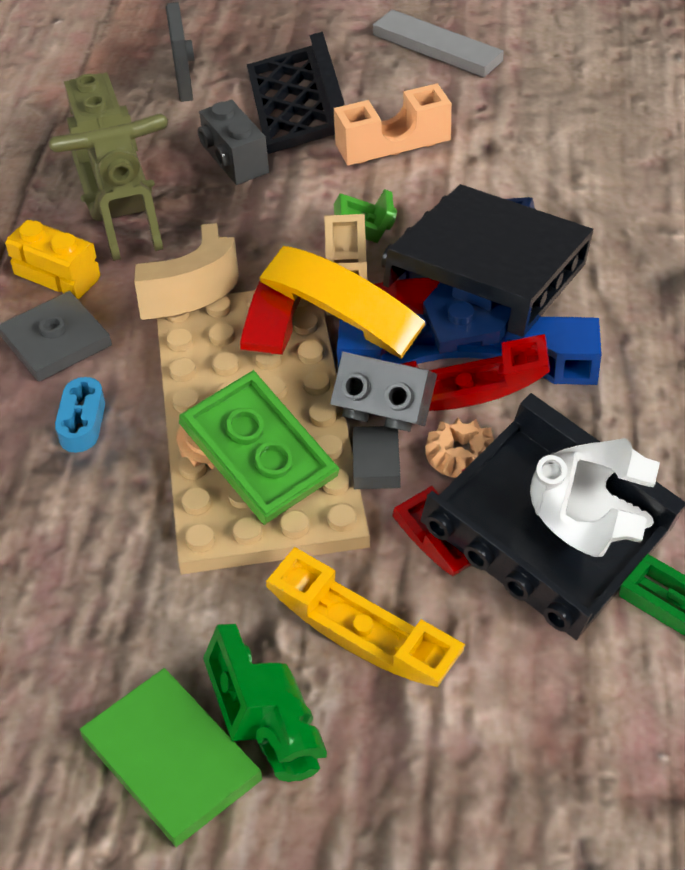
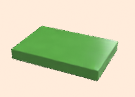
M254 370L179 415V424L263 525L338 476L340 468Z
M165 668L79 729L85 742L175 847L182 844L263 780L261 770L234 741H231L226 732Z

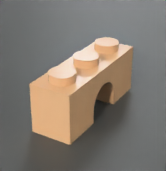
M436 83L403 91V106L400 112L393 118L381 121L369 100L334 108L335 145L348 166L451 140L452 103L439 84Z

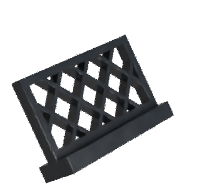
M323 31L309 35L312 46L247 64L262 133L266 136L268 154L335 135L334 108L344 106L345 103ZM308 60L301 68L293 66L295 63ZM268 71H273L268 77L258 75ZM284 75L292 76L287 82L279 81ZM304 79L312 81L307 87L299 86ZM270 89L278 91L273 97L265 96ZM289 94L297 96L293 102L284 101V99ZM309 99L318 101L312 108L303 106ZM275 109L282 110L283 112L277 118L269 116ZM295 114L303 116L298 123L289 120ZM314 120L326 122V124L309 127ZM280 130L289 132L287 135L272 139Z

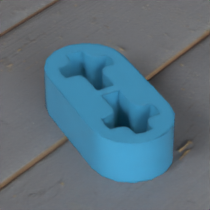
M80 377L74 379L63 390L55 421V430L61 447L68 452H84L94 446L98 440L105 410V398L101 384L94 378ZM85 397L84 405H79L78 402H82ZM78 423H82L83 427H79L76 432Z

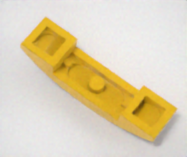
M282 246L259 277L261 283L295 301L299 296L363 331L367 341L400 359L403 358L425 326V321L373 283L328 259L301 249Z
M296 547L290 551L266 580V587L290 610L318 632L375 666L411 681L438 687L464 650V643L420 619L414 627L335 581L336 570Z

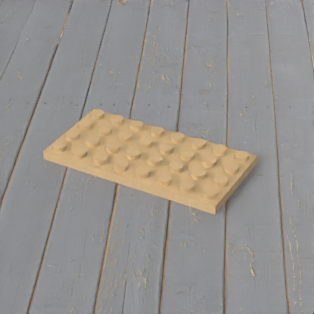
M255 290L226 294L216 302L200 309L179 315L157 318L178 563L181 575L284 560L294 547L310 556L370 548V535L360 489L354 490L353 452L346 418L342 416L344 408L330 404L337 374L324 310L301 298L292 317L293 332L283 355L240 350L241 336ZM253 370L340 468L336 478L265 525H263L215 466L213 470L206 463L194 467L188 457H181L176 440L177 431L180 427V414Z

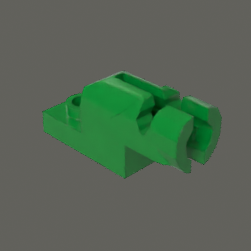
M218 624L203 660L231 741L257 739L258 745L269 761L275 777L281 781H302L314 776L321 769L317 759L326 758L327 750L319 730L315 726L309 725L313 720L312 712L306 706L297 681L288 665L282 663L252 664L250 648L243 643L237 625Z

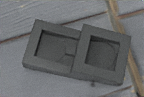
M386 426L353 427L354 490L401 488L398 429Z

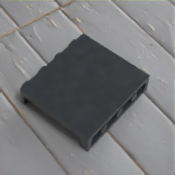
M460 184L447 196L444 195L432 210L426 211L414 226L408 227L395 243L387 246L381 262L382 267L385 268L383 286L389 288L408 270L512 308L507 332L524 337L586 264L594 229Z
M530 393L520 403L514 421L440 495L433 491L427 495L420 521L426 525L430 533L436 538L446 540L463 553L471 565L479 570H485L501 582L510 595L518 600L527 602L544 615L546 621L553 628L566 632L577 641L619 592L624 580L647 554L650 555L672 530L685 507V501L657 481L654 487H649L619 479L617 474L613 473L606 481V489L612 496H617L618 499H624L626 503H632L634 507L638 506L641 511H647L653 517L654 523L651 527L645 528L643 540L640 543L626 539L611 542L602 557H593L564 542L535 513L530 495L532 477L541 458L566 448L600 441Z

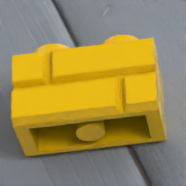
M26 220L7 237L5 242L8 255L12 257L10 262L15 275L57 292L65 293L71 291L77 299H80L101 276L98 262L95 261L97 257L94 243L43 225L39 221Z

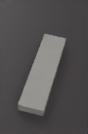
M393 9L373 24V35L481 77L488 75L503 62L504 51Z

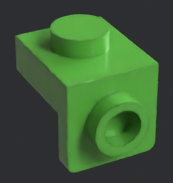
M386 189L383 190L375 205L340 193L334 203V215L365 214L366 240L378 243L385 230H390L393 227L397 216V209L393 205L392 192Z

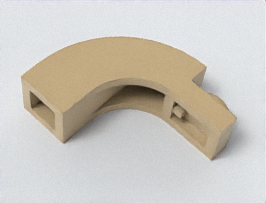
M365 214L325 215L326 259L367 280ZM326 311V316H334Z
M217 223L201 225L202 243L190 254L167 261L136 264L134 282L140 319L162 318L191 312L214 303L228 294L234 288L239 278L234 237H219Z

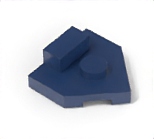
M441 282L423 302V315L427 325L431 327L439 354L457 351V346L480 342L481 346L499 343L507 334L512 309L510 307Z

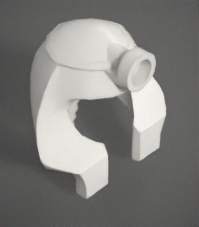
M626 438L577 445L547 455L539 460L531 480L530 495L535 513L564 542L593 557L604 556L611 542L626 539L640 543L643 540L645 528L651 527L654 523L653 517L647 511H641L638 506L634 507L632 503H626L624 499L612 496L606 489V481L613 473H616L619 479L654 487L660 462L645 458L632 448L631 442Z

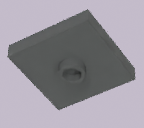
M179 2L167 3L165 7L179 100L181 102L192 101L193 93L188 62L195 61L192 40H185Z
M71 291L65 292L0 324V336L38 382L112 345L109 333Z

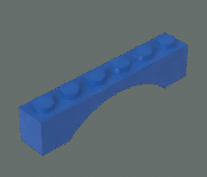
M417 314L425 321V326L402 359L367 341L363 331L341 319L339 322L337 341L338 368L342 351L398 364L417 361V364L450 358L487 359L502 355L501 343L545 334L550 372L543 376L544 379L553 384L598 385L602 356L599 318L540 317L524 337L507 332L499 343L481 346L480 342L457 346V351L439 354L431 327L427 325L423 314Z

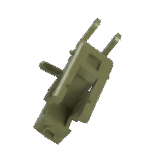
M108 73L84 74L78 78L64 81L70 112L73 117L67 118L70 134L52 137L49 141V147L54 152L71 151L84 192L80 199L86 203L92 219L103 221L113 261L120 260L121 257L112 219L144 211L146 212L155 251L163 250L154 201L151 195L155 182L153 180H146L136 153L138 149L135 138L165 129L168 125L167 117L163 114H156L131 122L126 105L119 106Z

